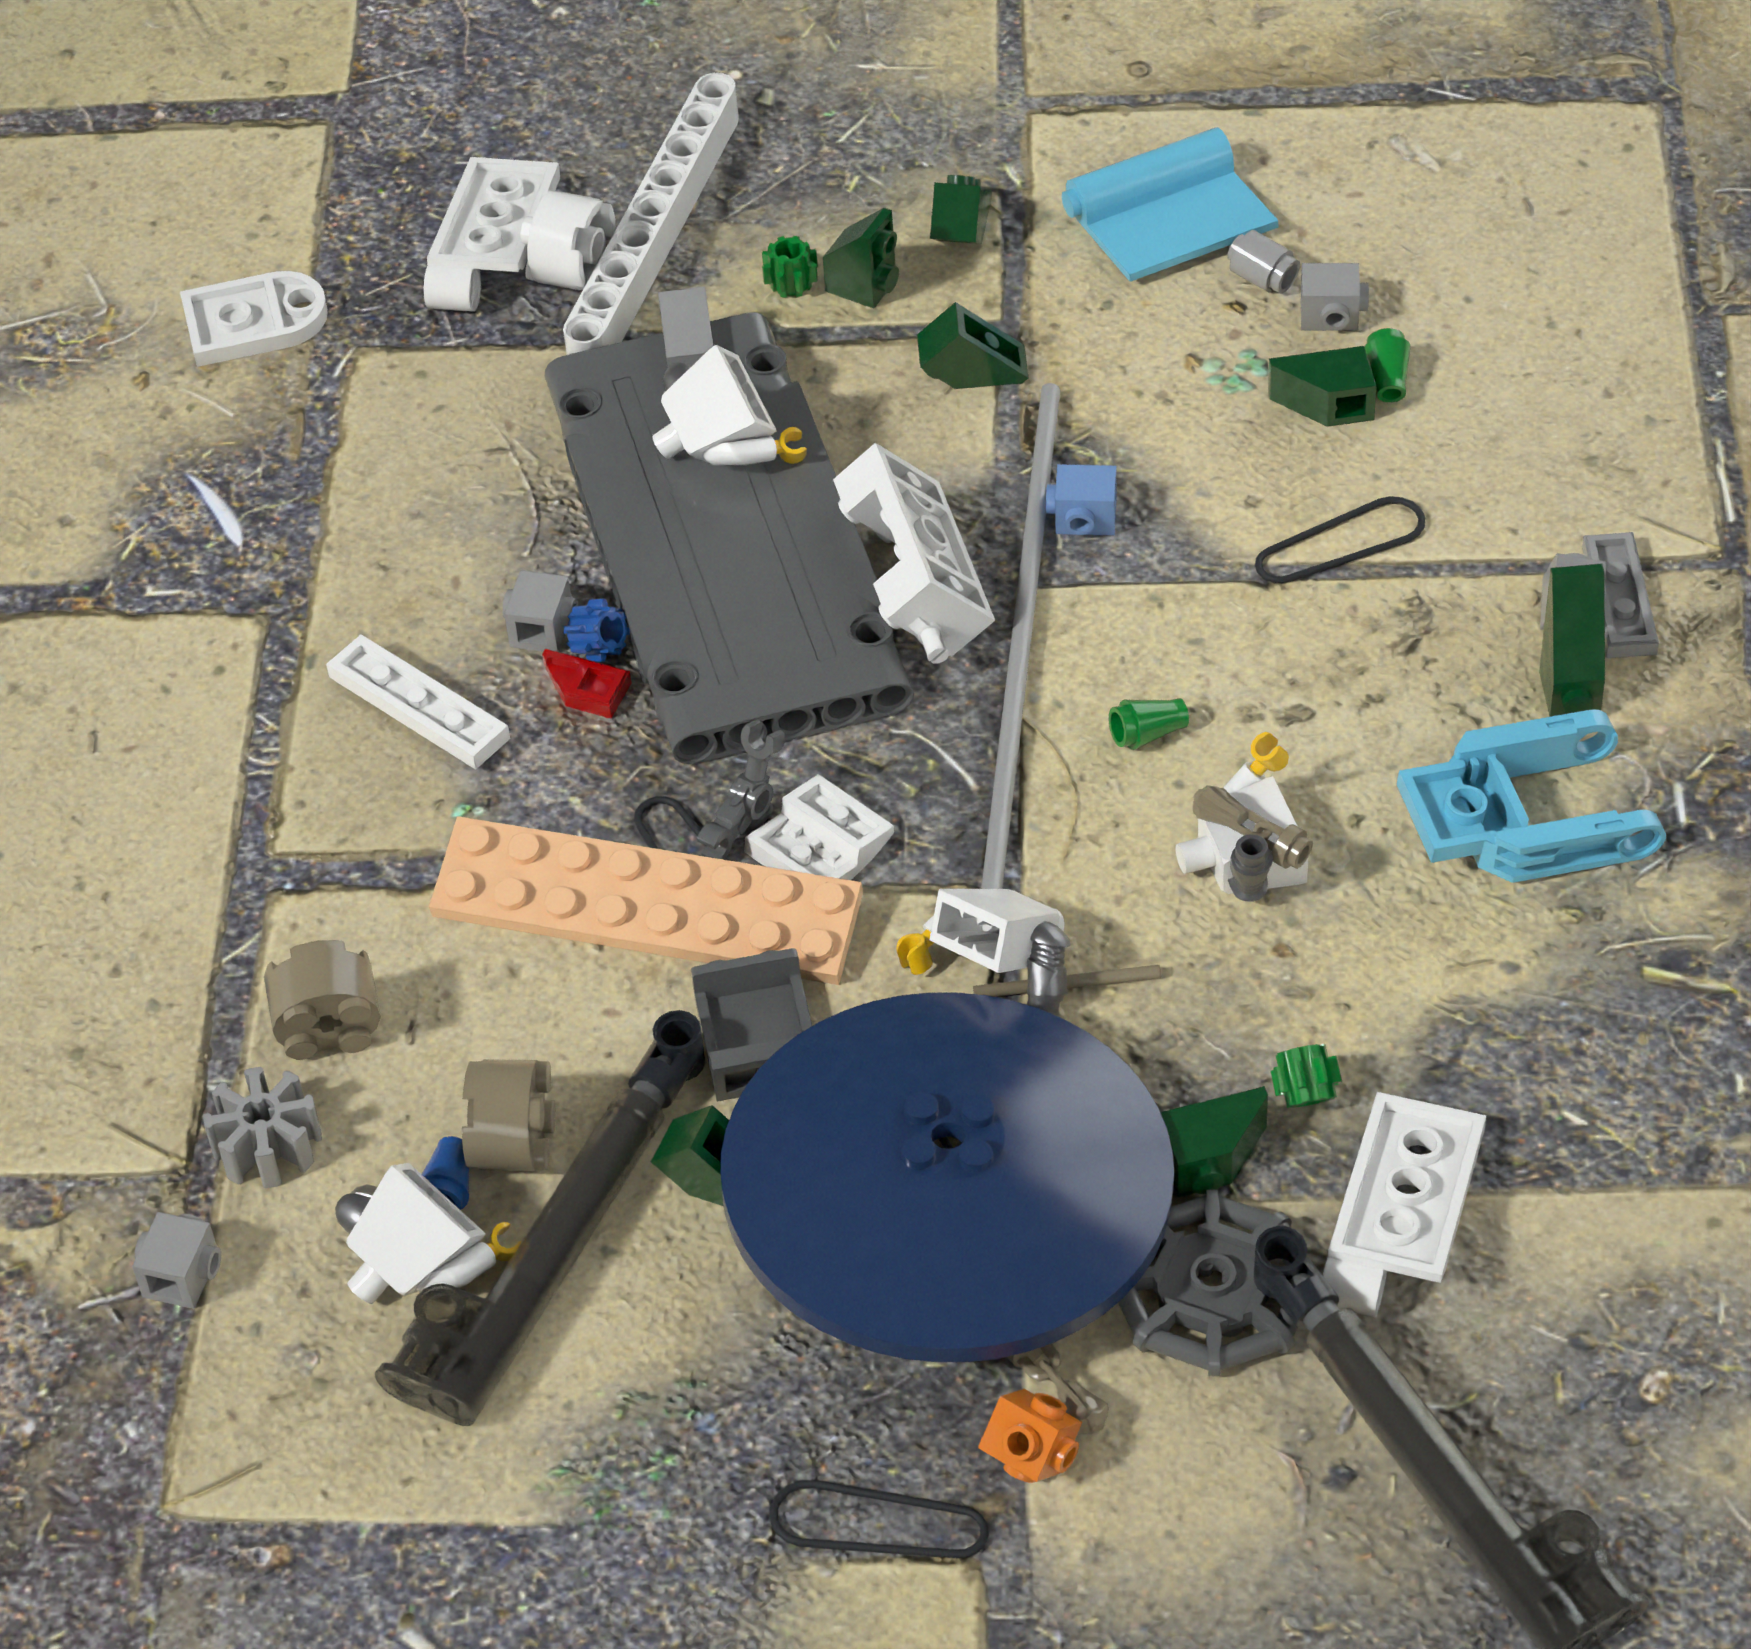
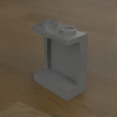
M795 948L780 951L769 950L758 955L726 961L715 960L708 964L691 968L694 998L717 1102L739 1098L759 1068L778 1049L812 1026L800 975L798 953Z

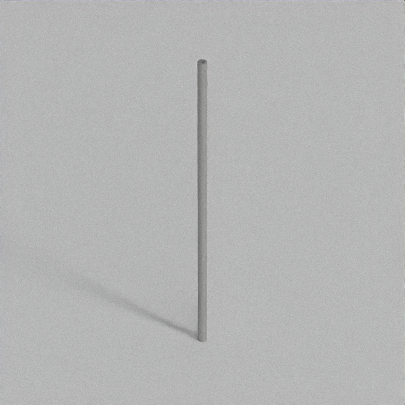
M1053 383L1045 384L1041 388L981 889L1003 888L1046 519L1047 484H1050L1060 399V388Z

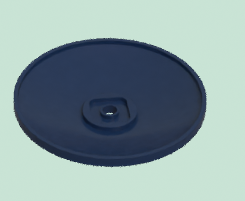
M958 992L900 995L868 1002L844 1010L816 1023L778 1049L759 1068L746 1085L733 1108L725 1130L721 1152V1193L725 1217L732 1238L743 1260L758 1281L781 1304L820 1331L848 1344L875 1353L908 1360L974 1362L999 1359L1026 1353L1055 1343L1083 1329L1103 1316L1122 1300L1141 1279L1159 1249L1171 1213L1174 1165L1167 1127L1148 1089L1130 1066L1093 1035L1063 1018L1023 1003L987 995ZM948 1136L960 1140L962 1144L955 1148L945 1149L937 1146L934 1141Z

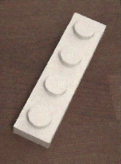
M362 634L326 664L329 678L475 770L510 739L507 724Z

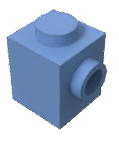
M1057 464L1056 484H1047L1046 514H1055L1056 534L1115 535L1117 467Z

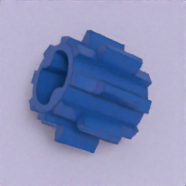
M592 599L588 601L587 606H573L572 612L567 616L570 619L568 625L564 626V634H567L569 640L567 645L571 652L586 654V659L593 662H605L606 655H620L622 653L621 650L626 646L624 642L626 636L630 635V629L627 628L625 622L626 615L622 608L608 607L607 599Z

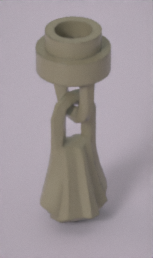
M1207 785L1194 794L1193 814L1196 815V818L1227 826L1242 835L1255 834L1261 836L1266 840L1268 848L1272 851V862L1285 869L1290 866L1298 869L1309 857L1313 841L1307 838L1305 830L1291 824L1285 829L1243 806L1224 788ZM1247 819L1256 823L1254 825V831L1248 829L1242 824ZM1272 832L1279 836L1276 843L1268 840Z
M1052 1344L1026 1353L1008 1356V1359L1014 1366L1021 1367L1030 1378L1039 1382L1049 1379L1053 1381L1057 1387L1058 1399L1067 1406L1066 1413L1082 1421L1078 1434H1093L1104 1428V1423L1108 1417V1403L1079 1386L1076 1382L1061 1378L1057 1373L1061 1364L1060 1354ZM1044 1353L1049 1359V1363L1041 1359L1039 1361L1043 1369L1041 1370L1033 1362Z

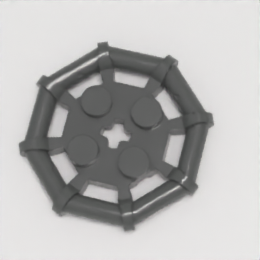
M1206 1190V1195L1171 1206L1166 1232L1159 1246L1162 1251L1154 1267L1149 1266L1135 1286L1118 1302L1134 1335L1133 1345L1143 1353L1152 1350L1208 1371V1376H1220L1221 1370L1276 1351L1282 1354L1287 1353L1295 1345L1293 1336L1297 1327L1282 1307L1278 1316L1265 1308L1269 1297L1257 1289L1253 1280L1255 1245L1259 1235L1266 1229L1274 1226L1291 1227L1292 1220L1283 1212L1272 1214L1218 1195V1190ZM1204 1219V1224L1198 1225V1232L1184 1236V1231L1177 1233L1172 1231L1173 1229ZM1220 1220L1252 1230L1253 1232L1250 1234L1221 1224ZM1282 1259L1285 1266L1291 1264L1289 1261ZM1213 1271H1219L1222 1273V1282L1224 1284L1215 1287L1207 1286L1198 1277L1200 1275L1209 1277ZM1154 1289L1159 1299L1160 1309L1150 1316L1138 1291ZM1174 1324H1178L1206 1334V1345L1168 1331ZM1252 1324L1260 1332L1222 1345V1336H1237L1243 1332L1247 1325Z

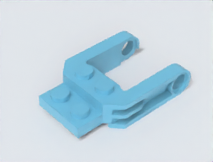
M1586 710L1466 731L1456 745L1454 755L1449 762L1400 770L1398 773L1396 785L1431 863L1473 856L1478 868L1511 883L1640 860L1655 853L1664 844L1666 839V832L1657 814L1650 810H1637L1620 814L1613 810L1528 826L1529 818L1510 778L1590 764L1608 756L1617 746L1618 735L1608 715L1601 710ZM1598 732L1595 736L1587 740L1580 741V739L1586 736L1587 734ZM1643 830L1642 832H1640V833H1638V834H1636V835H1634V836L1629 837L1630 835H1632V834H1634V833H1636V832H1638V831Z

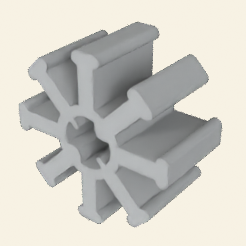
M250 1068L244 1071L250 1095L244 1098L228 1089L225 1082L220 1083L212 1092L217 1115L204 1114V1127L215 1160L222 1158L229 1180L236 1184H242L245 1174L257 1163L263 1187H277L282 1184L276 1159L283 1157L297 1165L300 1172H306L314 1163L309 1140L314 1139L317 1142L322 1140L321 1127L313 1096L308 1094L304 1098L297 1075L290 1071H284L282 1073L283 1078L269 1092L263 1068Z

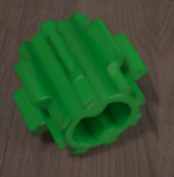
M793 235L792 238L778 237V241L774 244H769L768 251L762 252L763 283L765 285L770 284L772 291H778L780 297L787 298V296L795 295L797 298L803 296V292L806 289L810 290L812 283L818 281L817 250L810 249L808 242L803 243L799 236Z
M1326 1044L1307 1045L1277 1053L1278 1067H1274V1070L1270 1072L1276 1097L1284 1095L1287 1108L1320 1104L1337 1097L1335 1085H1339L1338 1082H1342L1337 1056L1328 1057Z

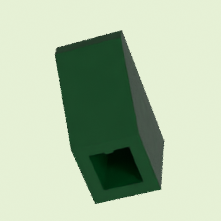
M947 175V183L934 182L930 239L982 244L992 191L982 187L981 180L975 179L972 176Z
M882 208L845 228L823 256L825 292L874 309L886 293L893 291L898 281L899 268L895 264L897 234L893 231L892 210Z
M1364 346L1269 358L1268 395L1270 400L1326 427L1374 420L1376 383Z

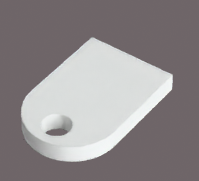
M294 271L270 272L180 291L197 367L289 348L304 343L322 329L328 314L324 291L320 284L310 276ZM302 302L312 303L309 306L303 308L294 307L296 304Z

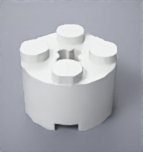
M544 190L534 216L525 217L522 223L520 239L523 244L528 245L526 278L539 283L583 290L605 251L606 240L610 241L616 230V219L612 205L602 203V200L597 198Z

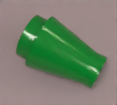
M1392 328L1379 329L1368 336L1367 344L1364 347L1376 383L1378 399L1386 403L1397 402L1406 396L1405 385L1411 345L1401 331Z
M1181 698L1172 700L1124 699L1120 702L1119 706L1110 709L1108 718L1109 728L1117 746H1128L1130 749L1135 750L1175 730L1187 728L1189 713L1185 702Z

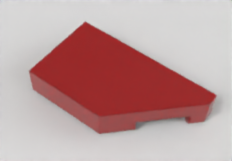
M545 649L542 653L544 666L564 705L612 719L632 683L630 671Z

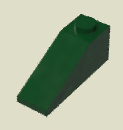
M1603 563L1550 568L1539 668L1549 717L1586 710H1601L1605 685V585Z

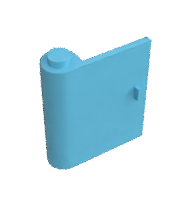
M1218 127L1072 178L1067 181L1066 191L1062 192L1061 196L1067 215L1070 218L1075 217L1130 282L1227 247L1240 234L1245 235L1251 230L1262 234L1278 228V219L1234 172L1231 145L1227 136Z

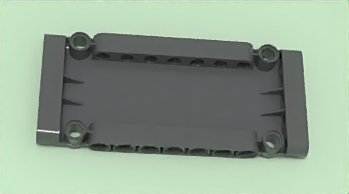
M756 312L710 321L713 346L718 345L739 356L777 430L776 433L771 435L774 440L779 439L781 433L789 427H796L802 431V438L800 440L786 443V446L790 449L807 448L806 457L799 463H787L777 454L773 461L749 465L715 466L690 456L685 449L671 459L665 458L653 441V435L671 423L661 403L662 395L666 392L663 377L668 368L663 332L558 357L548 364L544 375L561 423L562 436L570 469L617 608H622L626 615L625 622L627 628L630 629V635H627L641 679L644 685H650L655 702L656 716L663 724L675 760L683 764H697L745 752L741 743L742 729L746 724L757 719L762 721L760 736L763 742L766 743L767 736L778 730L783 731L785 741L894 715L909 707L914 699V691L894 643L893 628L882 618L878 609L881 603L873 585L877 578L856 525L848 520L839 508L838 502L841 499L833 481L836 474L798 381H791L787 371L786 353L777 346L767 318Z

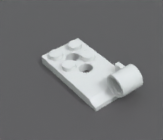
M470 157L427 256L428 266L424 278V300L427 308L474 312L478 307L481 292L480 269L519 272L520 269H524L528 259V245L523 244L520 239L522 223L525 217L534 216L544 190H556L560 180L559 163Z
M1376 1093L1328 1249V1258L1323 1273L1324 1278L1339 1296L1340 1300L1337 1306L1340 1310L1376 1318L1384 1292L1387 1271L1441 1283L1484 1134L1486 1115L1390 1094ZM1418 1145L1426 1147L1432 1152L1428 1154H1415L1408 1149L1411 1146ZM1399 1185H1412L1418 1188L1420 1192L1406 1194L1398 1191L1396 1188Z

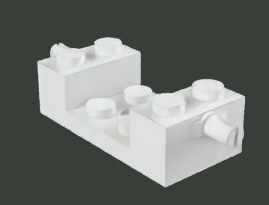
M874 443L833 479L841 499L838 505L845 517L854 524L861 522L873 529L884 542L891 543L893 541L896 543L894 545V552L900 561L873 583L881 603L878 609L882 618L892 628L899 629L901 627L915 635L917 640L923 644L929 662L938 664L945 661L948 656L952 657L995 621L943 490L937 480L877 443Z

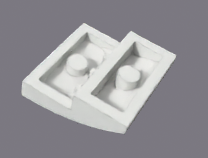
M817 774L783 797L782 810L779 815L745 837L744 852L766 867L852 880L894 833V825Z

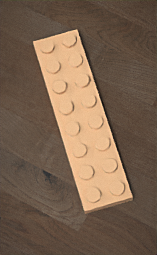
M457 816L429 909L432 917L704 963L753 956L769 950L780 951L795 948L799 958L801 979L839 985L863 896L862 883L858 881Z

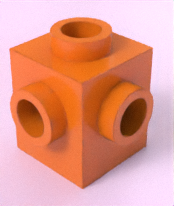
M1021 1389L999 1397L978 1448L1003 1462V1469L1012 1477L1028 1483L1038 1482L1064 1473L1071 1466L1079 1450V1442L1075 1441V1438L1082 1425V1421L1066 1413L1067 1406L1059 1399L1048 1394H1033L1026 1389Z

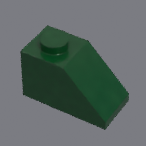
M957 302L952 304L917 334L920 368L931 378L939 379L954 389L1022 384L1029 378L1025 345Z
M1265 1086L1160 1112L1167 1127L1172 1147L1174 1165L1173 1186L1178 1197L1194 1193L1206 1194V1190H1217L1222 1186L1232 1184L1267 1128L1268 1093Z
M713 1105L674 1118L650 1162L689 1196L723 1206L721 1193V1152L729 1119Z

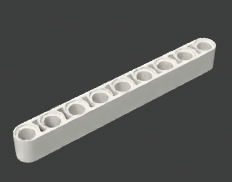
M723 73L706 74L694 85L564 324L563 333L567 355L623 341L738 124L736 86L734 79L729 75Z

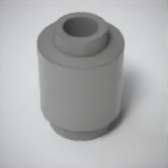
M1251 230L1245 235L1240 234L1237 236L1228 251L1230 270L1269 293L1272 290L1280 294L1285 293L1295 281L1300 269V261L1293 258L1291 250L1255 230Z

